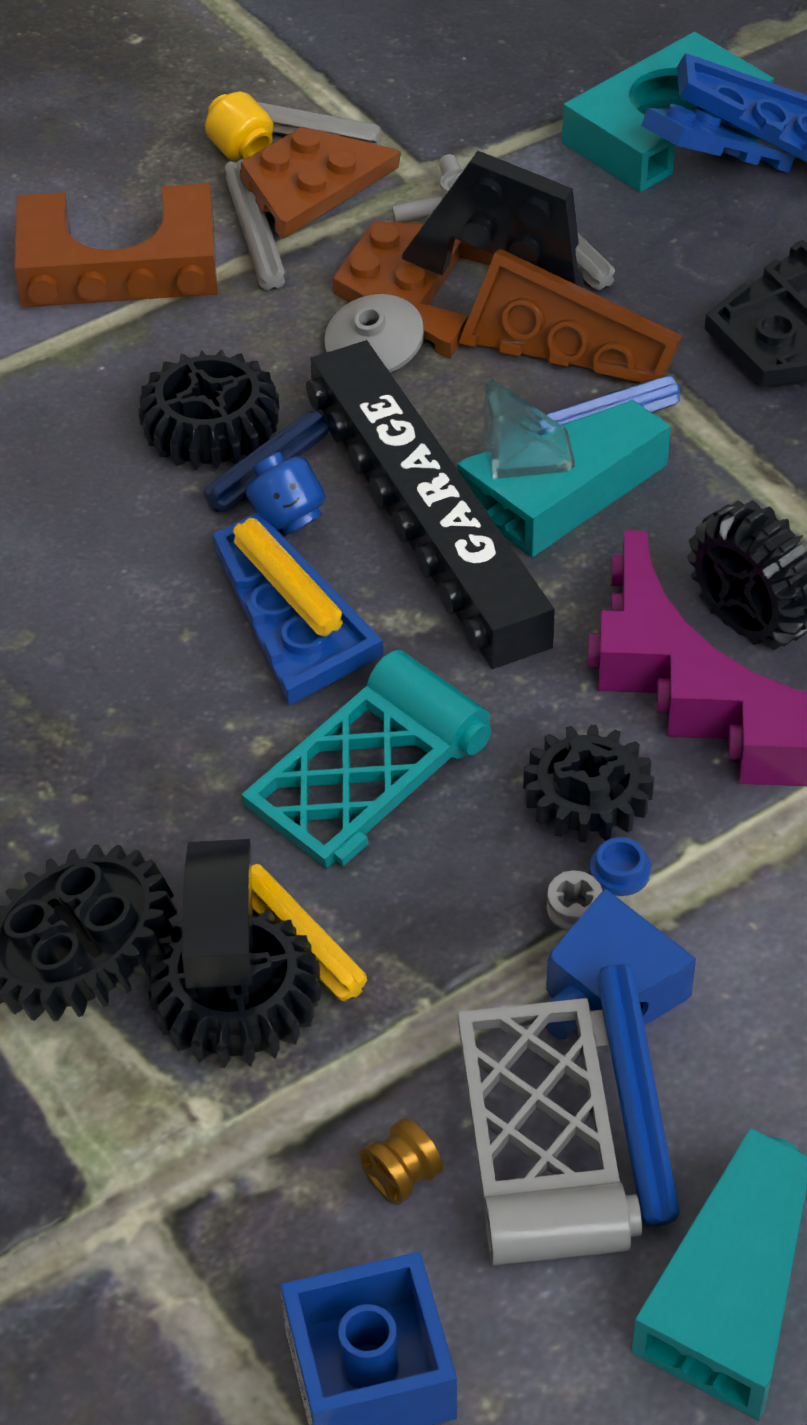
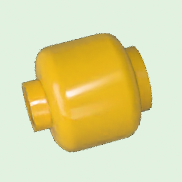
M237 91L228 95H220L212 101L205 120V133L229 160L237 162L240 159L245 160L271 145L273 141V120L250 94Z

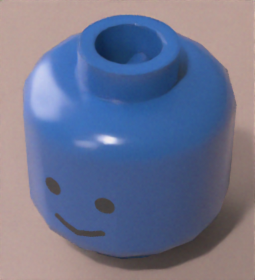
M277 452L252 467L257 477L246 486V496L255 512H258L277 531L282 530L284 536L295 532L322 516L319 507L325 502L326 494L305 458L295 456L285 460L281 452Z

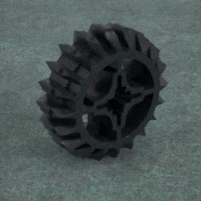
M201 349L199 356L191 358L181 354L178 363L163 362L162 371L150 373L148 384L141 386V408L138 409L140 425H143L144 436L148 441V445L157 449L159 457L171 456L176 466L187 461L192 462L195 470L202 464H213L218 470L220 463L226 461L236 465L239 463L242 455L248 456L259 446L270 440L272 433L277 432V424L279 422L278 410L280 409L279 394L276 393V387L271 380L270 372L262 371L258 361L245 362L242 353L236 354L231 358L226 357L223 349L216 355H205Z
M753 500L746 504L740 501H736L731 505L727 504L702 520L703 523L695 528L696 534L689 539L692 551L687 558L689 563L695 568L691 577L699 583L702 589L699 596L707 599L712 607L711 613H716L723 620V623L734 629L737 634L749 637L753 645L764 643L772 650L780 646H786L793 640L797 641L807 634V550L802 544L803 535L796 536L790 530L788 519L779 521L770 506L761 509Z
M270 908L258 917L252 916V985L237 986V988H240L239 995L235 993L234 986L186 988L182 961V927L174 926L175 932L171 935L172 943H161L166 952L163 956H157V962L151 964V973L149 974L151 990L148 992L150 1007L155 1012L157 1026L162 1030V1034H171L172 1043L178 1051L192 1047L193 1056L196 1057L199 1063L212 1053L217 1054L218 1062L221 1063L224 1069L232 1056H243L245 1062L251 1067L256 1052L263 1050L276 1059L277 1053L280 1050L279 1041L296 1045L300 1036V1027H311L314 1018V1007L318 1006V1001L321 998L320 982L318 981L320 979V966L315 955L311 952L312 947L307 939V935H296V928L293 927L291 919L276 924V918L273 916Z

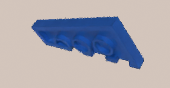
M687 53L684 54L677 66L680 98L807 162V95Z
M258 512L213 534L214 550L289 706L384 656L383 640ZM248 518H255L268 530L342 611L340 619L343 624L338 631H332L326 637L319 636L234 543L235 534L233 529L237 523H244Z

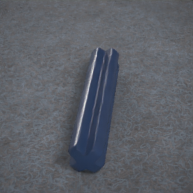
M319 411L306 412L206 486L204 496L209 502L210 507L216 512L220 510L227 511L245 498L246 486L257 477L252 467L277 452H281L285 460L300 456L327 436L329 427L324 419V415Z

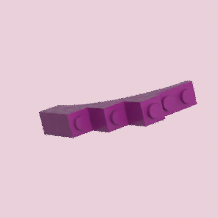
M624 530L623 553H612L611 586H622V593H612L611 611L601 610L600 634L589 633L587 667L598 668V691L657 693L656 712L667 713V737L728 739V760H738L739 784L807 786V692L790 688L754 673L708 643L685 622L664 593L651 563L647 531Z

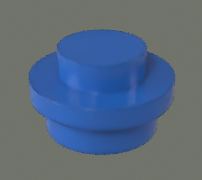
M616 837L603 842L594 852L590 860L589 872L600 883L602 891L607 889L615 896H628L641 891L648 884L651 876V862L639 843L629 838Z

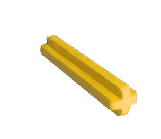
M248 518L244 523H237L233 529L235 534L234 543L319 636L326 637L332 631H338L343 624L340 619L342 611L268 530L255 518Z
M260 864L251 866L252 909L259 916L270 908L273 916L276 918V924L291 919L293 927L296 928V935H307V939L312 947L311 952L319 962V980L340 1001L345 1002L352 997L357 998L363 992L362 988L368 981L366 973Z

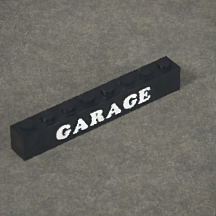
M365 340L311 357L312 380L306 382V390L312 407L316 411L322 410L327 418L328 427L333 439L337 443L342 441L347 448L354 471L357 475L364 474L370 483L375 503L379 508L386 507L392 516L393 526L398 538L403 543L409 542L415 551L416 561L425 578L432 577L438 586L439 595L446 611L449 614L456 613L463 624V631L473 651L480 650L493 670L553 648L554 607L370 343Z

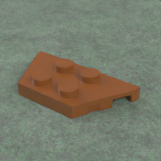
M301 127L242 161L240 179L247 190L256 196V203L262 212H271L276 220V233L280 237L285 238L399 168L401 152L394 148Z

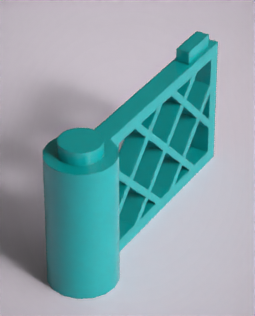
M402 650L392 651L384 656L375 666L365 688L241 794L243 805L325 869H328L335 861L345 866L369 844L368 837L365 834L451 757L456 759L464 758L467 755H475L484 748L491 735V727L489 726L490 713ZM367 710L384 721V732L350 734V725ZM418 746L427 753L416 764L392 765V747ZM384 748V766L351 768V750ZM342 750L343 768L309 770V761L319 752ZM385 781V792L375 801L351 802V783ZM343 784V803L309 805V786ZM301 787L300 805L275 807L266 800L277 788ZM343 818V829L325 845L309 833V820ZM294 821H300V826Z

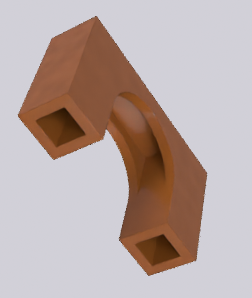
M210 183L162 186L163 220L160 228L153 236L140 244L115 250L91 248L71 237L65 192L17 195L15 274L21 307L218 295Z

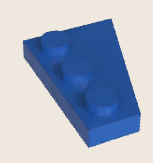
M670 104L668 110L648 108L641 124L644 128L676 146L721 156L722 152L738 157L746 163L758 165L761 159L772 165L776 170L784 172L790 171L796 156L700 107H696L695 112L676 104Z

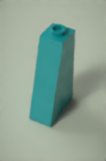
M630 400L465 458L457 464V470L503 536L533 558L667 466L671 425L663 421L658 415L651 413L635 401Z
M750 1128L635 1319L632 1354L758 1421L766 1408L807 1191V1155L801 1153L796 1146L785 1139L768 1137Z

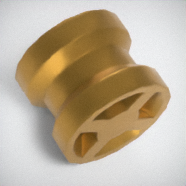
M402 1118L392 1125L389 1129V1137L381 1143L371 1141L359 1151V1160L368 1179L384 1198L396 1205H400L413 1194V1186L420 1180L430 1182L443 1171V1162L434 1143L416 1123L407 1118Z

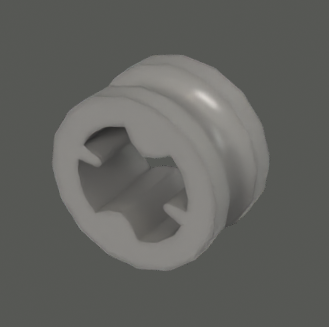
M575 870L563 872L554 877L549 884L546 910L549 919L556 926L564 930H570L598 895L603 892L600 883L590 874ZM564 896L572 900L580 896L585 897V907L577 903L572 904L569 908L563 906Z

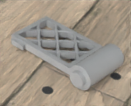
M588 998L459 1011L457 1021L484 1204L487 1246L492 1267L629 1252L631 1237L642 1235V1220L637 1195H625L623 1185L619 1179L597 1052L608 1051L609 1048L603 1010L590 1011ZM576 1020L579 1039L565 1056L537 1037L548 1023ZM530 1025V1027L527 1030L522 1026ZM500 1028L515 1038L517 1042L498 1063L476 1047L474 1031ZM527 1048L555 1067L537 1089L509 1071L511 1066ZM581 1054L584 1069L574 1063ZM479 1067L489 1073L482 1083ZM564 1074L588 1090L589 1100L575 1117L546 1097ZM499 1081L527 1100L508 1124L486 1109L484 1104V1098ZM536 1108L565 1127L547 1151L518 1132ZM591 1114L594 1130L584 1124ZM488 1127L498 1134L491 1145ZM576 1135L598 1150L601 1170L574 1172L557 1160L556 1157L573 1136ZM508 1142L537 1162L525 1178L495 1180L493 1160ZM546 1170H548V1171H550L551 1173L554 1174V1175L542 1176V1174H543Z

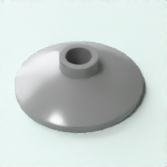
M389 294L368 295L351 301L336 312L325 331V348L327 352L367 340L391 373L406 365L417 354L424 339V325L419 311L407 300Z

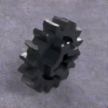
M590 725L587 735H578L572 726L566 727L565 739L560 741L557 737L548 734L544 738V750L538 748L531 749L529 765L524 766L523 773L525 805L527 808H537L536 822L539 825L546 824L552 820L555 821L556 836L562 837L569 829L578 831L579 842H586L590 832L598 831L600 836L607 841L611 839L612 827L617 826L629 833L633 830L634 816L646 817L648 800H652L654 777L650 776L651 760L645 757L639 758L640 744L636 741L624 746L621 745L620 731L618 730L612 731L607 737L599 736L597 725Z

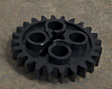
M94 845L84 859L79 857L75 849L70 850L66 864L58 866L53 859H48L46 861V873L40 877L34 873L27 872L24 876L28 886L23 890L8 888L5 893L11 900V903L8 906H0V1004L5 1002L10 1011L15 1015L24 1009L30 1020L33 1021L45 1010L53 1022L58 1021L66 1007L69 1006L73 1008L78 1017L84 1015L87 1003L90 1000L96 999L103 1008L108 1006V992L115 987L122 992L129 993L131 985L127 978L133 973L148 976L151 971L145 959L165 954L166 950L159 939L174 934L175 930L168 919L177 915V909L171 901L174 894L152 859L145 861L139 850L126 855L121 845H116L105 856L100 846ZM55 906H62L86 939L94 943L101 954L100 956L92 957L68 924L59 919L53 909Z

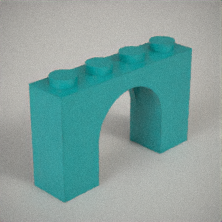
M693 32L564 103L562 143L641 193L673 174L675 157L674 144L641 126L645 117L642 113L647 111L648 108L669 107L670 104H676L694 111L698 107L679 96L677 66L685 53L774 83V78L697 32Z

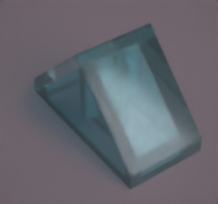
M493 378L485 384L484 444L492 479L569 472L576 466L568 431L565 427Z

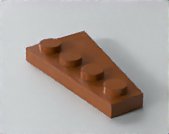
M499 249L494 253L458 343L473 347L477 345L499 349L501 353L515 356L524 354L548 359V363L566 367L570 364L594 369L595 373L643 383L666 376L683 336L507 251Z

